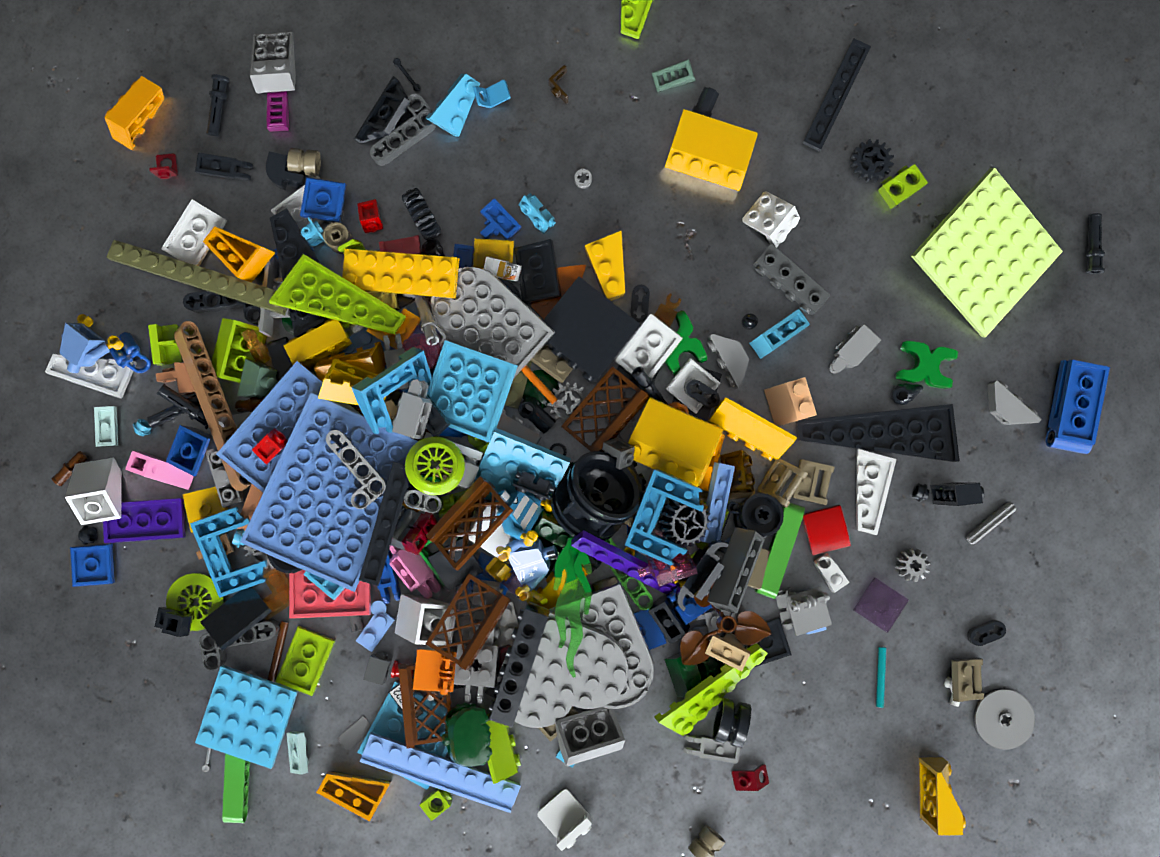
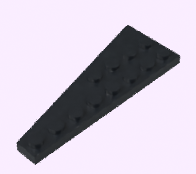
M953 404L796 421L798 441L950 462L960 461Z

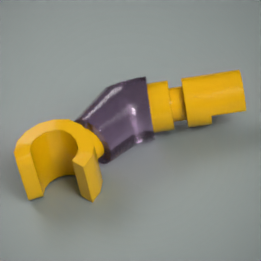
M494 557L485 570L498 582L503 581L506 588L520 599L524 592L517 596L515 590L518 587L524 588L525 585H521L514 571L510 572L512 569L508 565ZM536 590L528 591L529 598L526 600L527 603L529 601L535 604L540 602L542 605L548 603L547 598Z

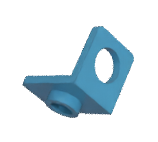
M502 80L486 89L478 86L473 87L477 103L482 107L492 108L511 98L506 80ZM479 92L483 95L484 101L481 99Z

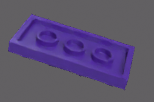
M183 498L121 502V518L103 521L104 543L185 538Z

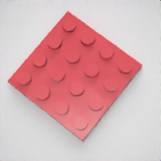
M305 570L289 573V618L371 615V587L369 583L359 581L355 592L345 588L336 600H333L303 575L306 572Z

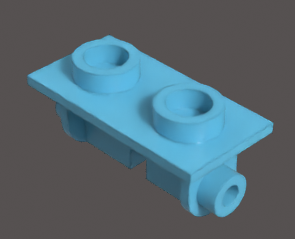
M530 193L527 196H523L519 203L521 211L532 220L538 230L545 234L548 227L551 228L556 224L555 218L547 209L540 212L539 209L543 207V204L535 195Z
M308 217L310 223L302 228L301 234L311 246H317L324 241V230L317 221L313 223Z

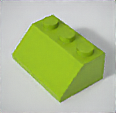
M222 318L211 361L217 378L240 383L245 359L261 362L267 336L259 332V327Z
M488 720L486 723L489 725V731L491 732L489 747L492 749V755L487 762L493 784H496L518 773L521 760L519 754H515L514 746H516L514 734L510 735L509 726Z

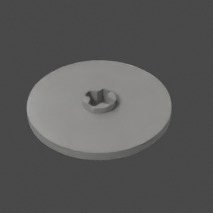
M998 689L986 694L984 699L980 700L975 710L974 721L978 734L986 743L995 748L1007 750L1019 747L1028 740L1034 729L1035 716L1031 704L1024 696L1012 690ZM1003 715L1008 717L1006 719L1007 723H1003L1001 721L1003 719Z

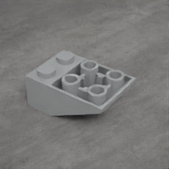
M293 32L254 34L250 78L256 93L295 90L296 71Z

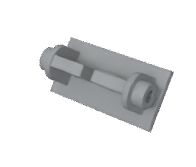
M789 587L786 592H784V589L779 590L776 597L778 609L786 608V611L780 612L782 626H785V630L793 629L785 598L796 594L793 592L792 587Z

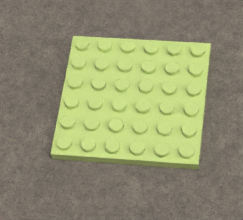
M990 168L911 257L979 335L986 337L1063 251L995 168Z

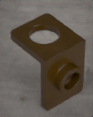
M563 65L548 81L552 94L557 99L560 97L567 104V94L556 83L567 73V66Z

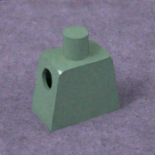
M245 359L237 396L247 398L266 397L277 384V370L265 363Z

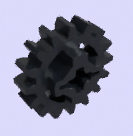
M868 139L866 144L861 142L859 147L854 149L855 154L850 159L855 161L850 166L856 167L853 173L860 174L858 179L865 177V181L868 183L872 178L875 183L878 181V178L883 180L886 177L885 174L888 175L891 172L889 168L894 163L890 162V160L894 158V155H889L891 148H884L885 142L879 145V139H876L874 143H872L871 139ZM870 149L869 153L862 154L863 151ZM876 168H883L881 171L874 173Z

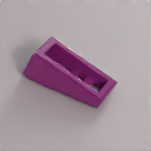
M287 91L267 93V129L270 132L289 131ZM282 97V101H273V98ZM273 105H282V108H273ZM273 112H282V115H273ZM274 119H282V122H274Z

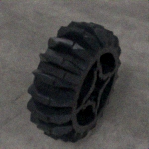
M414 188L406 191L402 195V200L422 237L427 241L437 237L441 233V228L420 190Z
M669 498V505L664 504L665 510L661 511L663 516L658 519L662 523L658 528L663 531L661 533L663 538L683 548L688 546L694 547V542L700 543V537H705L704 531L709 530L706 527L707 523L711 522L707 519L710 513L707 511L708 506L703 503L704 501L699 498L700 505H704V510L701 512Z

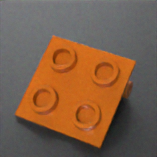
M417 649L413 690L440 691L441 695H448V692H453L456 663L436 650ZM451 652L452 656H457V652Z

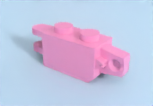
M393 545L390 546L389 549L393 557L390 559L389 564L410 592L418 589L424 598L429 599L432 597V592L437 593L441 590V585L433 576L435 574L420 554L416 555Z

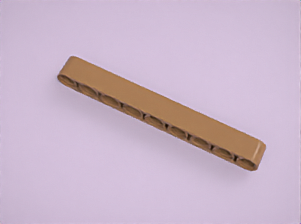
M185 321L175 331L174 338L219 451L226 443V440H229L236 432L237 427L199 329L195 323ZM204 385H207L210 390H207ZM211 403H214L217 406V409L214 408ZM218 421L222 422L224 427L220 426ZM222 460L231 486L235 490L243 491L252 485L246 478H244L246 483H243L240 479V476H243Z

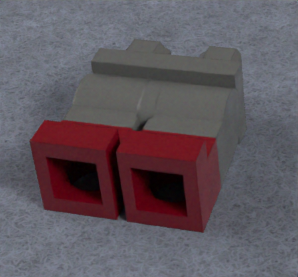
M402 506L390 546L393 545L419 555L428 542L426 534L437 524L433 513L425 512V514Z

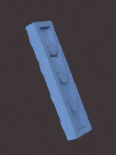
M714 462L706 502L708 506L707 511L710 513L707 519L711 522L707 523L706 527L709 530L704 531L705 537H700L701 542L711 543L721 539L735 466Z

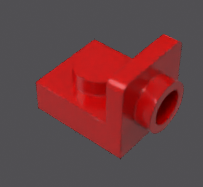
M373 199L357 203L359 220L364 232L369 233L383 229L377 200Z
M274 428L252 451L267 465L286 446L288 440L282 432Z

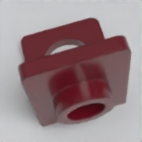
M174 153L156 155L157 167L149 168L151 173L160 179L178 176L177 160ZM164 159H170L172 166L162 167L161 163Z
M765 764L760 765L754 770L732 771L736 791H759L769 784ZM760 772L763 773V781H762V782H760V779H759V774H760Z

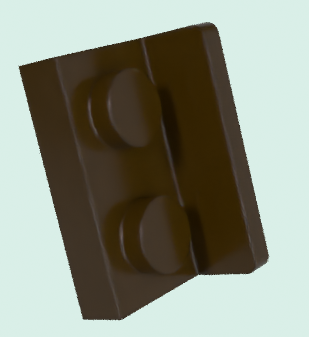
M743 450L720 455L722 464L735 466L729 494L743 490L753 492L755 478L751 471V466H753L751 456Z

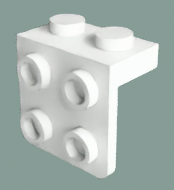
M763 192L742 220L744 224L764 234L770 245L773 244L777 248L785 240L791 229L798 224L800 216L792 204L769 192Z
M563 789L537 814L539 819L557 838L556 845L561 851L566 847L567 849L572 847L580 834L585 835L592 828V817L568 789Z

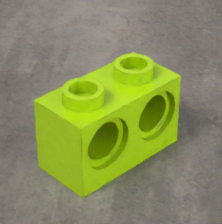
M915 164L911 167L904 166L897 171L898 175L892 178L889 176L881 182L883 186L878 189V192L890 209L928 184ZM906 176H910L913 179V183L907 182ZM890 187H895L897 194H893L890 191Z

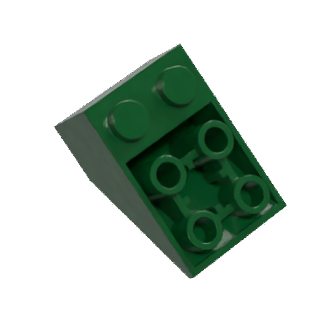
M542 506L543 510L531 530L538 534V539L541 540L544 548L554 545L559 555L569 538V534L557 522L553 511L547 512L544 506ZM557 557L550 559V569L545 578L553 570Z
M680 652L664 659L677 697H685L688 691L712 675L714 678L722 672L720 668L727 665L711 656L702 663L684 665L681 661Z

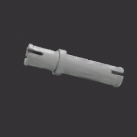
M418 295L415 297V303L422 323L421 330L425 334L426 343L428 345L431 343L436 345L439 342L436 332L437 325L432 318L427 296L422 298V296Z

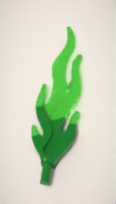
M569 534V538L554 565L555 580L553 590H558L562 579V572L565 569L566 579L556 602L555 619L560 636L558 648H562L566 641V617H568L570 622L571 638L566 654V665L571 676L575 678L574 657L583 638V628L580 621L582 597L584 596L585 599L584 615H588L591 603V588L582 570V566L587 574L592 573V568L587 554L571 546V540L574 537Z

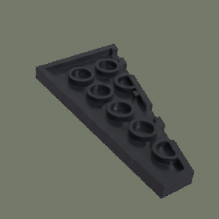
M287 208L270 217L283 281L303 254L320 264ZM289 308L295 338L306 334L312 328L321 326L330 319Z

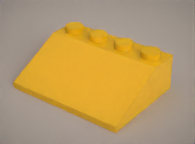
M683 109L665 167L740 191L758 133Z
M650 397L628 444L635 447L634 461L652 469L664 471L698 487L704 479L723 429Z
M726 397L720 400L707 421L727 432L728 438L736 442L739 439L745 443L744 446L752 451L757 449L762 452L761 456L770 461L772 459H779L797 439L796 436Z

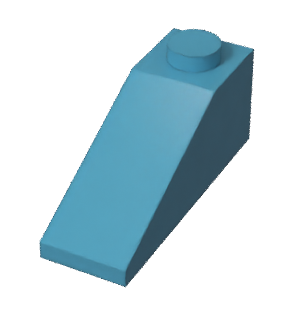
M798 309L749 344L759 358L762 359L805 329L810 323L800 309Z

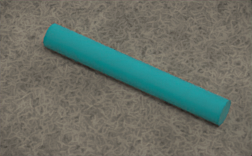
M878 647L876 707L881 708L884 707L886 647Z

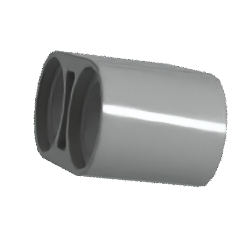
M410 490L404 497L405 504L417 510L436 513L443 508V499L438 495H428L419 490ZM412 493H416L419 496L417 504L410 502L409 498ZM435 498L438 500L439 506L437 509L429 507L430 499Z

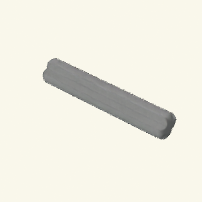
M1012 502L1005 503L966 535V540L972 545L977 543L1016 511L1015 505Z

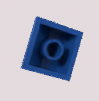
M180 425L166 462L196 477L211 439L210 434L197 428Z

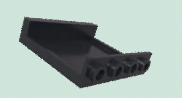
M578 277L543 320L555 331L543 346L547 344L552 348L551 352L558 358L562 356L567 360L566 364L569 367L583 372L582 376L587 381L597 383L602 374L639 330L641 324L581 277Z

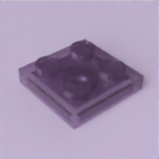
M874 578L853 611L888 633L909 600L877 578Z

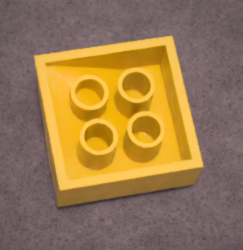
M919 757L920 818L937 835H963L966 821L952 794V787L949 783V776L952 773L951 765L943 757Z

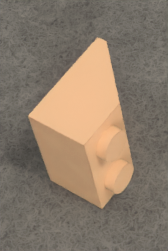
M805 377L764 390L773 423L776 426L817 415Z

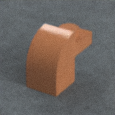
M175 362V369L166 368L162 369V373H156L157 382L177 381L179 394H196L184 363Z

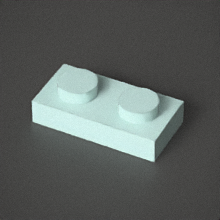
M94 407L96 447L118 446L117 407Z
M288 732L287 743L290 773H308L304 732Z

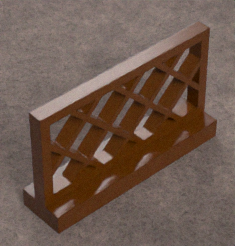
M612 366L561 427L590 452H604L602 450L603 442L616 438L649 400V396ZM613 373L619 377L620 385L609 386L608 379ZM631 387L636 391L631 398L623 397V388ZM620 389L621 399L610 400L609 390ZM600 390H606L607 400L596 401L595 394ZM621 402L622 409L620 412L611 414L610 403ZM607 404L608 414L597 415L596 405ZM587 405H593L594 415L583 416V408ZM608 417V426L598 429L597 418ZM594 419L595 429L584 430L583 420ZM580 420L581 430L572 431L568 426L572 421ZM595 432L596 440L591 445H588L585 442L584 433Z
M481 476L426 534L429 541L438 547L457 571L514 511L494 489L495 486ZM491 492L492 502L484 503L485 498ZM496 506H503L505 508L500 516H495ZM484 507H491L489 517H483ZM476 508H479L478 517L471 518V513ZM490 521L489 528L486 531H482V522ZM470 522H477L476 532H469ZM465 523L464 532L457 533L458 527ZM469 536H476L475 543L472 546H468ZM451 537L450 547L445 548L442 544ZM457 537H463L462 547H456ZM455 551H462L461 558L456 562L454 560Z
M468 574L425 644L458 664L462 669L469 670L512 599L473 575ZM470 580H473L478 584L479 592L468 595L467 585ZM492 592L497 595L493 604L485 605L484 593ZM480 595L482 606L471 609L469 597ZM466 598L468 610L457 612V601ZM483 609L485 618L481 622L474 623L472 611ZM469 612L472 624L460 626L458 615ZM455 616L457 628L446 630L445 621L447 617ZM472 626L474 632L472 639L464 641L461 629ZM458 630L461 642L449 644L447 632ZM444 633L445 646L438 647L432 643L436 635ZM461 644L463 653L457 659L452 656L450 647Z
M404 663L398 664L406 749L415 748L414 745L441 742L442 736L436 731L442 723L446 724L445 718L451 710L450 692H448V695H443L439 698L432 691L424 690L427 694L421 701L417 700L413 696L415 692L412 686L414 678L411 676V670L415 669V664L406 665ZM429 695L438 701L432 709L423 704ZM440 704L447 708V713L443 718L434 713ZM420 706L429 712L422 721L415 716V712ZM431 715L439 720L434 729L425 724ZM422 726L430 731L426 738L418 739L417 732Z

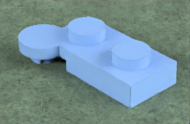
M382 600L372 603L371 612L374 615L356 640V642L371 652L374 651L395 621L393 616L386 613L387 606Z

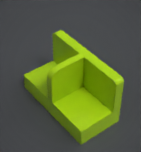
M157 324L148 325L153 364L163 366L171 365L175 362L182 363L183 359L174 338V333L179 326L177 324L165 326Z

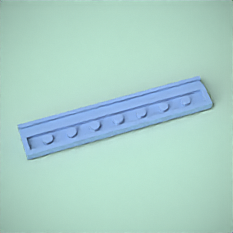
M373 732L370 733L360 758L362 763L511 813L512 806L521 787L520 783L509 779L493 784L491 774L474 767L460 766L451 759L416 747L406 749V744Z

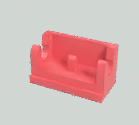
M419 235L379 242L381 252L422 255Z

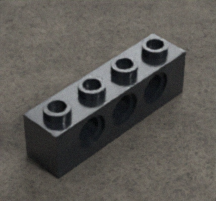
M950 482L930 485L932 503L935 505L965 506L983 503L984 489L980 482Z

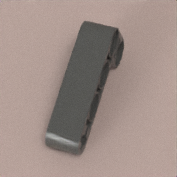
M419 94L408 96L410 103L407 107L413 117L392 131L389 136H385L371 147L370 155L377 165L384 166L436 129L437 125L432 122L429 124L423 123L427 115L433 111ZM415 102L421 103L418 108H412ZM410 129L417 130L414 135H407ZM400 140L399 146H392L393 141ZM379 152H381V153L383 154L382 157H379V156H378V153H379Z
M275 619L259 621L251 628L254 632L253 638H250L246 632L228 647L271 639L278 635L280 623ZM269 627L273 628V631L262 632V629ZM205 633L199 639L202 663L207 670L214 671L225 664L226 652L225 649L222 651L215 641L214 645H210L208 643L210 635ZM212 656H216V657H217V659H218V664H217V665H215V664L212 663V661H211V657H212Z

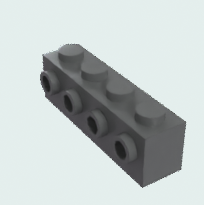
M773 244L753 264L756 267L755 270L760 275H766L775 288H781L785 292L784 295L790 301H796L800 305L799 308L807 315L815 314L831 296Z
M735 527L730 537L727 551L723 556L722 565L725 566L723 573L719 579L715 580L707 600L715 608L733 613L738 612L765 540L756 531Z

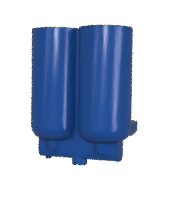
M124 332L120 334L119 340L124 343V346L120 350H115L113 347L109 349L115 362L122 368L127 366L136 373H144L149 370L151 361L147 356L140 353V347L131 333ZM135 356H138L141 360L146 361V366L138 369L130 362L133 361Z

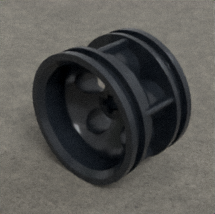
M588 452L575 462L569 473L555 487L551 495V508L557 522L571 536L575 537L584 530L603 541H607L639 509L642 502L640 482L629 466L620 470L616 468L617 457H613L606 452ZM604 504L610 505L612 510L606 509Z

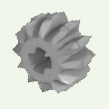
M912 548L908 549V553L902 551L901 555L903 558H896L901 564L895 566L896 569H902L899 572V576H905L906 581L912 579L913 582H918L919 578L925 579L923 572L929 573L930 570L926 569V566L931 564L929 561H925L928 557L927 554L921 555V550L917 549L914 552ZM916 562V567L910 568V564Z

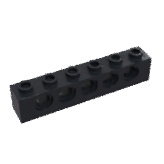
M527 603L525 609H520L517 620L521 622L519 628H514L511 637L515 641L513 646L509 645L505 656L509 660L507 664L503 663L500 672L503 679L502 682H497L494 691L497 697L496 701L492 700L488 712H491L489 720L513 728L550 614L549 609ZM530 624L535 630L529 631L525 625ZM525 643L529 648L522 649L519 644ZM520 662L523 666L516 667L513 663ZM513 680L517 685H510L508 681ZM506 698L510 700L511 703H504L502 699Z

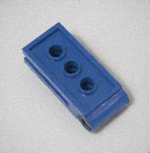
M1061 360L1048 424L1050 429L1046 435V445L1048 447L1088 454L1091 451L1092 446L1096 442L1110 367L1077 360Z

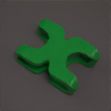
M683 310L678 311L676 314L679 327L676 333L683 339L665 361L673 376L681 369L678 361L681 353H691L699 363L707 361V354L701 341L697 338H689L693 332V325Z
M914 341L902 342L901 350L912 355L915 364L911 370L903 369L897 371L895 376L897 380L916 383L924 379L925 384L930 387L952 388L953 380L943 376L939 366L943 360L951 361L957 359L959 353L957 350L938 347L930 351L929 346L925 343Z

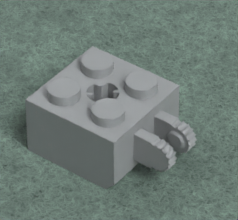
M459 644L457 647V659H459L463 653L461 644ZM483 645L469 670H464L456 664L454 684L466 686L465 702H470L472 686L478 687L477 703L483 702L484 687L496 688L500 658L499 646ZM477 660L482 664V667L478 668L479 671H475V668H473V664Z

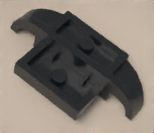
M715 540L707 544L703 550L699 548L678 578L679 585L676 589L675 601L683 611L686 609L683 605V599L686 594L692 598L695 596L702 601L710 593L711 586L715 580L719 579L725 566L718 562L720 557L714 553L720 547L727 548L729 546L727 542Z

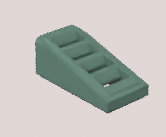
M689 59L652 73L657 92L696 81ZM685 68H686L687 75H688V76H686V77H684V74H683V71H682V69H685ZM674 71H678L680 79L677 80ZM668 73L671 74L672 82H669ZM661 75H663L665 81L664 85L661 84V80L659 77Z

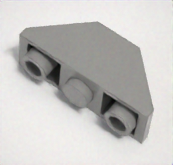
M715 334L710 335L707 345L712 353H716L718 357L716 361L721 370L725 369L728 375L726 376L728 384L731 387L734 386L735 389L742 386L749 362L745 350L739 341Z
M997 380L988 383L989 412L1003 425L1039 423L1042 420L1037 416L1038 413L1033 408L1027 407L1022 403L1023 399L1020 396L1012 394L1005 383Z
M216 447L207 450L205 453L222 508L243 502V491H237L231 486L222 460L216 455L218 452Z

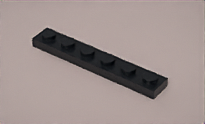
M855 38L852 40L802 144L819 152L821 151L871 48L870 45Z
M397 462L392 464L359 581L379 586L409 483L404 464Z

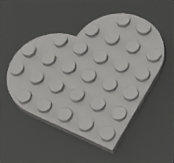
M465 267L458 269L456 299L431 298L432 318L436 322L437 330L443 336L435 352V367L446 340L517 365L515 378L555 333L549 325L495 275L481 268Z
M621 582L549 609L608 634L623 648L628 661L627 682L621 694L613 702L605 705L604 708H625L635 704L645 696L653 680V659Z
M529 601L530 604L540 606V605H538V604H535V603ZM550 610L515 722L533 728L547 727L555 724V720L564 718L572 706L594 709L613 702L623 691L628 678V661L623 648L608 634ZM525 625L527 630H535V628L532 625ZM525 643L519 644L522 649L529 648ZM505 657L503 663L507 664L509 658ZM520 662L513 663L516 667L523 666ZM501 669L497 677V682H502L503 676L500 675ZM513 680L508 681L510 685H517ZM506 698L502 699L504 703H511L510 700Z

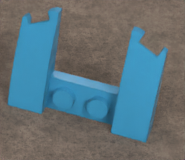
M412 347L398 356L400 361L373 379L366 377L351 387L356 401L373 433L379 434L378 428L385 427L387 432H392L393 430L384 397L406 382L411 385V381L417 379L428 383L429 388L432 376L424 350Z
M654 469L625 546L672 566L674 564L672 559L679 553L682 555L686 554L688 549L653 533L667 497L703 512L704 505L699 503V492H703L702 489L664 471Z
M238 507L190 523L219 598L266 581V578H263V569L267 567V560L232 570L220 540L219 534L249 524L251 519L249 517L245 519L237 512Z

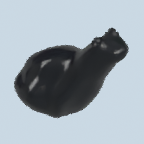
M430 239L422 245V255L445 256L443 247L438 240Z
M907 383L897 384L892 390L893 399L897 404L907 405L908 402L913 401L923 391V386Z

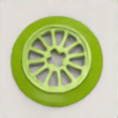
M428 437L418 441L409 450L405 460V471L409 482L417 490L428 495H441L453 490L460 483L465 470L464 457L460 449L453 442L442 437ZM429 449H436L434 457L432 456ZM438 449L444 450L440 457H437ZM427 451L430 459L424 456L422 453ZM445 453L449 454L450 457L441 460ZM422 457L427 462H418V459ZM449 460L453 462V465L443 464ZM431 461H439L440 469H431ZM417 466H426V468L418 470ZM443 468H451L452 472L448 473ZM429 471L424 478L420 475V473ZM440 472H443L448 477L444 480ZM431 473L433 474L432 482L426 480ZM435 474H438L440 482H435Z
M191 573L178 578L171 585L166 596V608L178 611H185L189 608V612L193 613L194 611L190 631L205 629L200 621L223 604V597L219 598L212 578L199 573ZM190 585L193 587V592L189 588ZM197 585H200V586H201L199 592H198V589H197ZM204 589H207L208 592L202 595ZM207 595H211V599H204ZM183 597L186 601H180V598ZM198 597L199 605L193 606L192 604L194 601L192 600V598L194 599ZM205 602H212L211 607L206 605ZM180 604H187V606L182 609ZM199 611L203 616L202 618H199Z

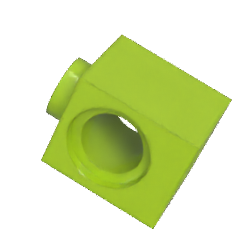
M436 788L421 800L419 806L432 821L451 806L452 795L450 792ZM439 798L443 804L435 805L433 799Z

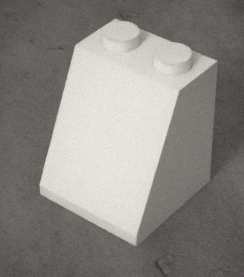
M114 457L79 463L74 466L65 498L81 525L121 518L122 471Z
M484 507L483 517L490 516L491 507ZM476 508L471 513V518L478 517L479 508ZM490 521L482 522V531H486L489 528ZM470 522L469 532H476L477 522ZM465 523L458 527L457 531L459 533L464 532ZM501 524L480 547L498 558L502 554H498L496 548L498 546L505 548L506 544L513 541V539L504 532ZM469 536V540L475 543L476 536Z
M401 594L395 634L414 644L426 645L425 643L450 603L432 598L426 599L421 595ZM455 616L447 617L445 621L446 630L454 628ZM454 631L447 632L449 644H452ZM444 633L436 635L432 643L435 645H446Z

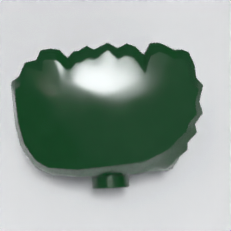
M464 702L457 704L455 707H452L445 718V733L442 734L443 745L447 747L453 762L463 767L484 765L492 755V749L489 747L491 732L489 731V725L486 723L489 717L486 715L485 709L477 707L475 703Z

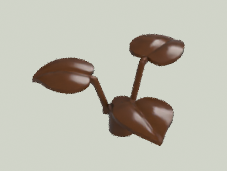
M709 594L702 601L695 596L693 597L700 607H707L711 604L707 601ZM711 604L712 608L719 614L716 621L717 630L709 632L704 636L699 631L687 632L680 641L681 661L684 665H696L707 660L710 657L705 654L710 643L707 638L722 631L730 633L735 630V637L740 643L753 645L771 635V630L764 619L752 611L740 612L736 623L733 617L724 615L720 609L715 608Z

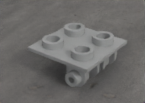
M822 586L785 597L796 636L832 625L826 605L830 597L827 592H823Z

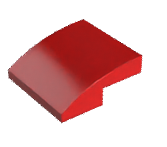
M840 505L803 515L804 529L812 555L851 546Z

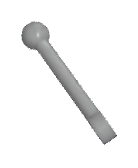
M211 748L207 749L205 764L202 766L203 772H208L211 768L209 765Z

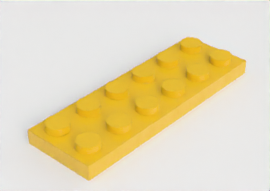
M345 249L342 278L364 291L456 299L460 258Z

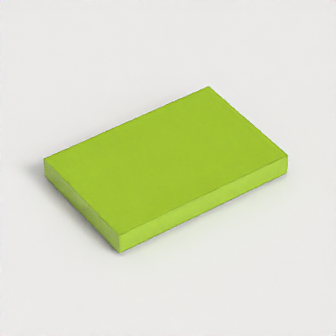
M299 625L275 682L313 696L336 640Z

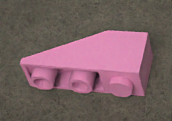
M132 451L125 470L187 490L190 489L194 476L167 463L166 460L142 451Z

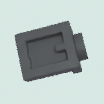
M617 437L603 442L602 450L610 453L613 457H617V469L620 470L630 466L633 462L634 446Z

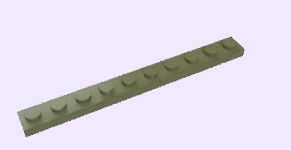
M113 240L106 256L109 260L285 315L287 311L286 307L269 303L276 290L117 240Z

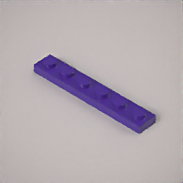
M584 530L571 540L572 547L662 593L669 594L679 585L678 582L674 583V577H669L668 581H666L667 573Z

